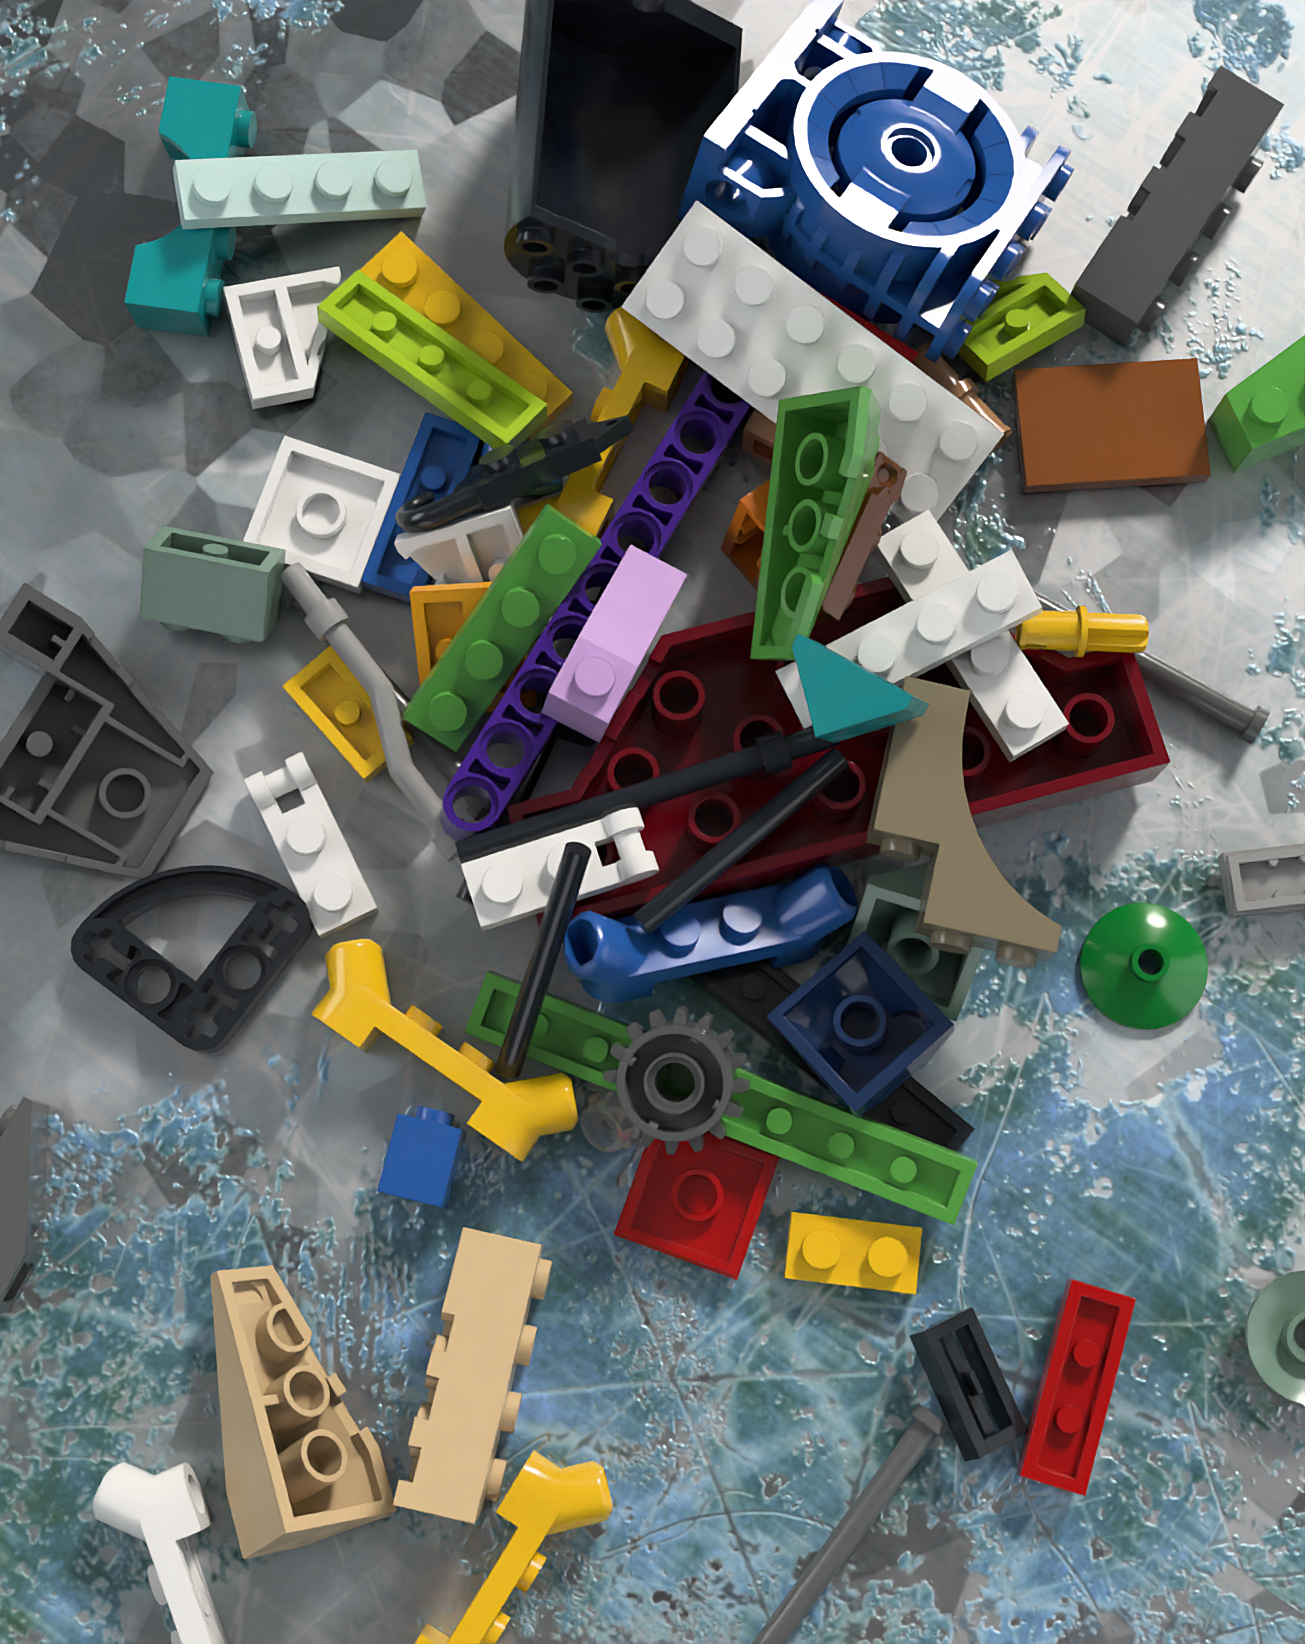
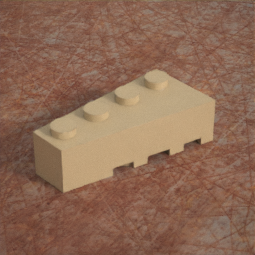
M463 1227L441 1312V1321H445L442 1335L438 1334L426 1371L425 1388L429 1389L427 1401L422 1402L417 1417L414 1418L408 1447H410L409 1457H413L408 1480L398 1481L393 1501L394 1506L475 1524L484 1510L486 1499L498 1502L507 1467V1461L496 1458L501 1432L514 1434L523 1395L522 1393L511 1391L516 1366L518 1364L529 1367L538 1327L526 1324L532 1298L544 1300L553 1261L541 1258L544 1245Z

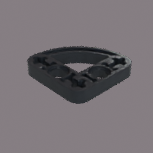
M214 865L187 866L147 876L113 894L100 904L76 929L71 939L70 951L74 962L81 970L181 1045L198 1053L211 1054L221 1050L232 1040L306 943L313 930V923L310 919L307 904L301 897L270 878L233 867ZM214 895L234 897L256 903L197 981L125 928L144 913L163 904L183 898ZM293 905L297 908L293 911L292 917L298 923V926L291 934L286 930H280L271 940L269 945L280 951L272 961L264 950L257 945L247 942V939L255 932L264 941L274 926L272 920L268 918L270 911L276 907L284 912ZM114 933L116 936L112 939L111 946L131 961L137 949L142 952V956L135 959L126 968L125 972L105 958L100 957L93 964L91 960L95 955V950L89 945L92 938L97 935L100 938L106 939ZM251 954L259 960L261 975L257 983L245 990L235 989L228 983L226 977L227 967L236 956ZM161 968L169 975L171 981L170 990L167 996L160 1002L154 1004L144 1003L138 997L136 991L137 981L146 970ZM124 972L121 982L118 985L117 983H115L114 978H116ZM215 983L223 994L241 1003L234 1012L223 1003L213 1017V1022L219 1027L217 1033L213 1037L202 1033L194 1040L191 1035L195 1030V1025L189 1018L196 1010L204 1014L208 1013L219 1000L207 993Z

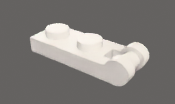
M300 752L285 759L287 766L266 776L260 771L244 780L301 899L307 904L310 919L319 937L323 939L379 912V909L303 752ZM298 788L305 804L283 813L276 798Z
M633 807L619 810L601 820L461 864L482 931L545 911L567 842L573 841L585 844L592 851L576 901L649 878L658 873L659 868L653 851L645 850L640 831L645 826L639 809ZM615 841L621 860L602 867L596 847Z

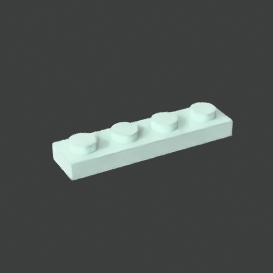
M417 150L175 160L172 170L182 229L422 217L427 208Z

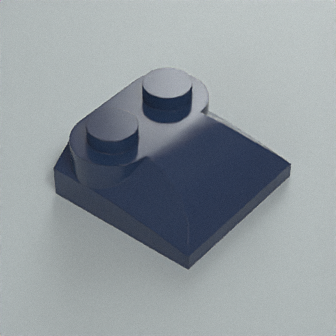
M865 931L767 1015L768 1021L829 1088L833 1098L839 1104L846 1107L856 1118L886 1099L930 1060L954 1032V1024Z

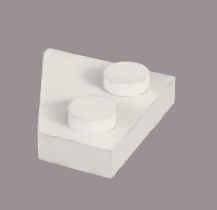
M339 266L223 287V298L253 409L313 398L329 334V329L318 322L317 306L340 286L341 272Z

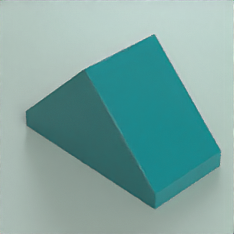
M801 634L796 636L792 644L815 737L836 743L921 717L929 706V703Z

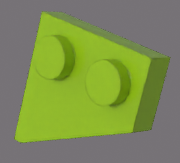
M1047 272L1018 276L1016 279L1007 282L992 280L1000 288L980 319L976 318L974 322L968 319L965 320L973 328L957 354L987 382L1084 325L1086 308Z

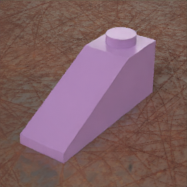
M630 545L550 688L541 713L600 743L688 574Z

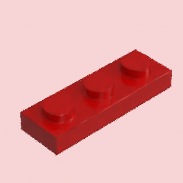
M1067 1279L1016 1474L1086 1496L1136 1298L1074 1279Z

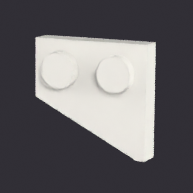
M508 501L486 511L484 509L475 511L425 532L407 531L397 534L394 544L397 552L406 560L411 557L436 580L435 585L493 581L525 535L512 501Z

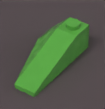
M856 386L779 399L750 659L760 661L795 660L792 644L798 634L807 638L810 636L874 474L875 457L879 448L878 430L881 408L870 388Z

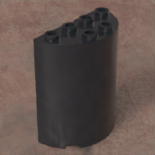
M525 0L503 248L508 262L521 276L527 279V286L531 290L546 294L555 293L576 300L575 305L577 308L591 313L607 312L611 308H619L624 304L681 223L676 216L703 136L738 93L743 28L691 0Z

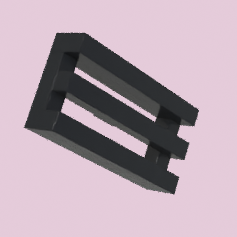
M973 1307L958 1311L948 1316V1318L930 1325L929 1328L909 1336L965 1462L980 1459L1028 1432ZM952 1332H956L972 1369L968 1370ZM981 1394H983L986 1399L990 1411L999 1428L998 1431L995 1430L992 1424V1421L980 1397Z

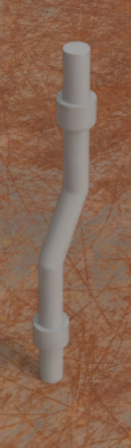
M300 563L292 564L280 574V580L306 612L307 616L304 621L320 642L328 641L369 695L389 775L436 835L432 842L447 862L454 859L462 870L455 840L445 833L440 822L442 801L412 762L392 683L347 624L350 618L336 599H327Z

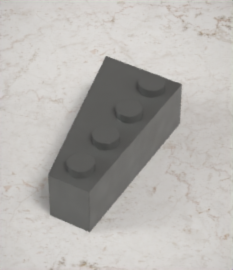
M1220 65L1208 83L1207 90L1196 113L1194 114L1190 111L1176 131L1174 139L1159 163L1162 165L1161 168L1152 167L1127 208L1129 214L1127 217L1120 215L1076 281L1071 295L1086 308L1085 323L1123 347H1126L1137 329L1146 334L1151 331L1168 302L1160 298L1170 282L1178 287L1183 284L1201 256L1192 250L1200 237L1204 235L1210 240L1214 239L1233 209L1224 202L1234 188L1244 194L1265 163L1256 157V154L1284 106L1282 102Z

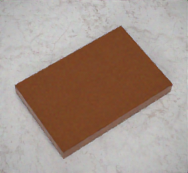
M1197 358L1014 370L1011 380L1023 493L1206 482L1211 475Z

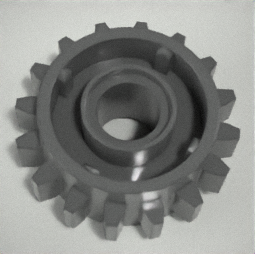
M680 1006L676 1010L674 1019L666 1021L660 1009L653 1010L649 1013L651 1028L648 1031L634 1021L626 1027L628 1036L633 1043L630 1046L617 1042L612 1045L609 1052L620 1060L619 1067L607 1069L603 1074V1079L616 1083L617 1092L609 1097L606 1103L608 1107H622L626 1115L619 1125L622 1131L636 1126L643 1132L641 1146L647 1148L655 1138L664 1140L667 1154L674 1155L680 1142L688 1140L693 1150L698 1152L705 1146L704 1133L708 1130L719 1139H722L728 1133L727 1126L721 1118L723 1114L740 1118L744 1107L733 1099L734 1093L748 1091L751 1081L738 1077L736 1069L746 1063L748 1058L746 1053L732 1054L727 1045L735 1035L731 1029L719 1035L711 1030L714 1015L707 1013L698 1023L689 1021L687 1007ZM680 1063L686 1066L694 1077L693 1092L683 1097L669 1094L663 1088L660 1080L661 1070L664 1065Z

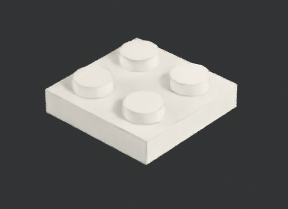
M284 435L243 541L285 549L284 569L298 562L311 578L361 594L363 589L361 578L401 474Z

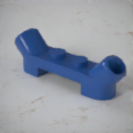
M821 862L789 883L686 904L650 935L642 930L633 916L611 919L592 911L580 913L569 922L561 946L562 955L569 971L579 977V982L586 993L595 1000L605 1003H622L651 996L654 983L767 958L770 959L773 969L812 959L821 950L826 935L856 917L858 901L855 890L844 872L834 865Z

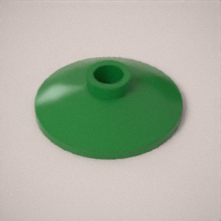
M1131 903L1113 909L1092 926L1082 944L1079 971L1082 985L1088 998L1105 1017L1127 1028L1153 1030L1174 1024L1185 1017L1196 1006L1206 986L1208 961L1201 938L1185 918L1161 905ZM1142 952H1150L1157 957L1159 969L1156 974L1149 975L1140 969L1138 958Z

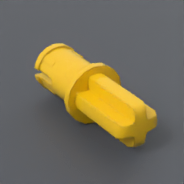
M1078 605L1076 611L1043 610L1041 614L1017 625L1015 628V642L1021 650L1073 651L1075 657H1083L1085 651L1141 653L1147 647L1149 624L1142 615L1088 613L1086 606Z

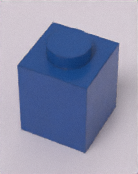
M419 1105L416 1107L414 1117L398 1113L377 1191L447 1209L467 1133L462 1129L452 1127L455 1115Z

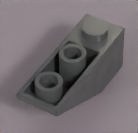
M26 1097L22 1098L18 1106L11 1105L0 1118V1314L10 1313L43 1254L49 1105Z

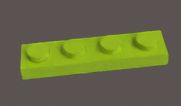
M359 269L317 306L319 323L494 449L505 445H512L516 449L547 419V403Z

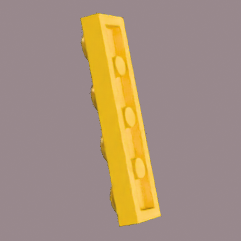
M402 231L360 269L361 272L547 403V419L526 438L529 442H532L542 429L550 425L574 402L573 392Z

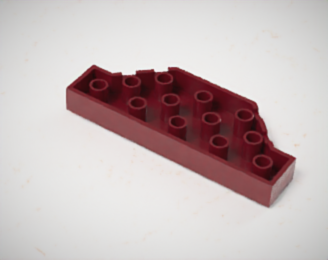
M890 577L856 585L855 597L850 606L842 613L840 620L815 621L809 639L826 646L907 603ZM755 611L661 635L649 656L645 668L633 688L626 694L608 725L601 742L586 767H583L571 789L507 806L510 824L754 746V739L779 730L783 736L804 730L775 672L796 660L760 661L750 659ZM1009 629V630H1008L1009 633L1011 634V636H1012L1013 639L1015 640V634H1014L1013 632H1011L1010 629ZM1021 650L1069 724L1061 733L1011 762L1008 761L971 702L969 701L962 740V769L965 793L976 828L1151 782L1170 763L1134 653L1093 651L1084 654L1083 657L1074 656L1068 658L1055 650ZM945 663L915 677L916 679L962 689ZM890 726L840 741V746L834 748L845 757L850 767L687 904L723 897L797 877L821 862L838 866L879 855L881 846L866 843V837ZM830 749L793 760L792 768L766 776L762 770L639 810L645 826L640 831L645 850L653 851L659 872L649 878L576 901L570 920L580 913L592 911L611 919L632 916V914ZM615 841L596 847L602 867L621 860ZM544 912L535 914L538 930Z

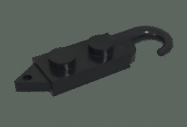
M628 415L588 424L586 419L575 423L572 420L555 422L542 429L537 435L538 439L514 449L512 445H505L487 452L479 459V465L470 468L471 475L458 483L452 494L434 501V493L427 491L408 500L398 509L395 521L400 529L404 531L425 532L441 527L482 508L485 511L601 461L600 453L634 431Z

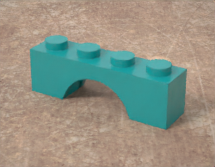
M169 76L158 133L170 161L174 163L175 160L243 157L245 148L252 149L255 144L257 116L255 111L249 110L241 86ZM180 223L167 235L135 246L124 303L137 327L209 337L213 316L220 317L224 308L223 287H225V283L220 277L223 261L231 260L234 255L236 245L235 227L182 229Z

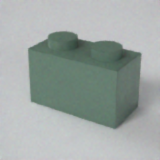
M163 526L144 547L140 618L158 621L163 627L173 631L198 629L218 633L224 639L234 643L264 642L280 618V596L282 594L283 582L279 576L284 571L286 550Z

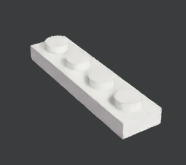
M929 510L881 536L879 544L873 551L906 603L969 572ZM1008 630L945 662L960 687L971 691L969 701L1009 762L1061 733L1068 726V721Z
M1010 550L831 642L825 647L894 685L900 686L906 676L915 678L1041 614L1043 610L1016 556ZM795 661L775 672L803 728L807 729L813 727Z

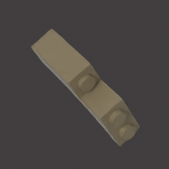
M906 676L900 688L929 703V706L923 716L890 726L866 843L881 846L880 854L900 861L916 862L919 861L920 855L930 857L914 933L929 936V945L931 947L952 953L967 954L969 953L970 946L996 952L995 961L1001 964L1033 969L1035 968L1036 961L1044 963L1057 953L1062 926L1041 914L1018 894L993 863L978 835L965 793L962 769V740L971 691Z

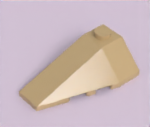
M273 1265L220 1270L213 1273L210 1278L226 1494L243 1559L301 1548L397 1512L396 1506L393 1505L394 1498L379 1445L369 1428L366 1426L359 1430L340 1397V1395L346 1392V1389L336 1372L329 1377L309 1345L312 1331Z

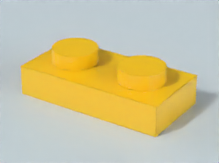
M330 645L282 685V687L359 776L368 783L387 767L372 705L367 692ZM404 729L408 747L410 748L414 744V740Z
M790 1212L783 1278L916 1294L922 1228Z

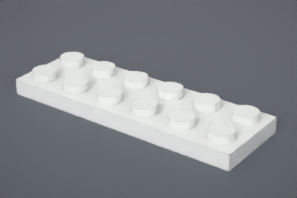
M697 200L621 306L775 424L777 422L779 399L856 386L870 388L881 408L878 451L884 453L885 456L907 471L899 500L893 502L889 509L905 522L927 510L938 521L1004 435L993 424Z

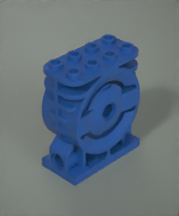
M811 0L704 134L676 218L682 222L696 200L746 238L766 236L779 263L808 285L866 321L898 324L893 337L903 344L917 325L934 334L935 337L925 354V358L936 364L942 354L953 360L973 328L965 320L968 319L974 322L976 318L980 319L1000 288L992 280L996 278L1002 281L1003 278L1007 279L1027 248L1019 240L1021 238L1027 241L1029 239L1034 240L1053 209L1043 203L1047 197L1055 202L1072 176L1075 169L1066 164L1071 151L1060 145L1046 166H1041L1027 157L1039 135V131L1028 125L1019 137L1015 126L1003 108L976 82L947 65L922 56L899 52H882L878 43L837 19L844 0ZM833 146H834L833 152H832V161H831V157H830V153H829V147H833ZM836 185H838L843 193L840 199L832 191ZM963 207L964 212L955 216L960 208ZM893 228H897V229H902L903 231H902V232H898V231H895V230H892V229H893Z

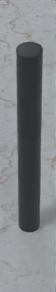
M831 748L632 914L637 924L646 934L650 935L844 773L850 767L845 757L836 748Z
M573 841L565 844L495 1066L497 1073L503 1077L517 1078L521 1074L592 853L591 849L585 844Z

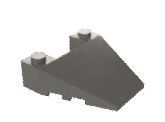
M24 582L0 619V651L42 677L0 742V849L137 879L150 876L214 772L161 710L159 711L134 682V678L122 664H119L97 639L87 623L74 612Z

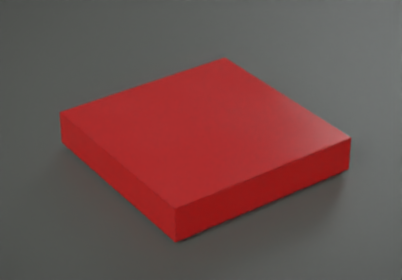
M709 1130L704 1133L705 1146L698 1152H695L690 1146L689 1141L686 1140L680 1142L674 1155L667 1154L665 1141L655 1138L647 1148H644L613 1235L737 1280L780 1157L728 1136L719 1139Z

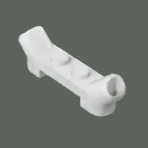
M126 1462L113 1466L104 1476L92 1503L94 1517L103 1523L146 1541L154 1563L148 1566L147 1569L152 1592L161 1606L168 1603L177 1630L171 1632V1644H228L190 1535L202 1531L214 1523L202 1488L193 1469L188 1463L184 1462L159 1474L152 1475Z

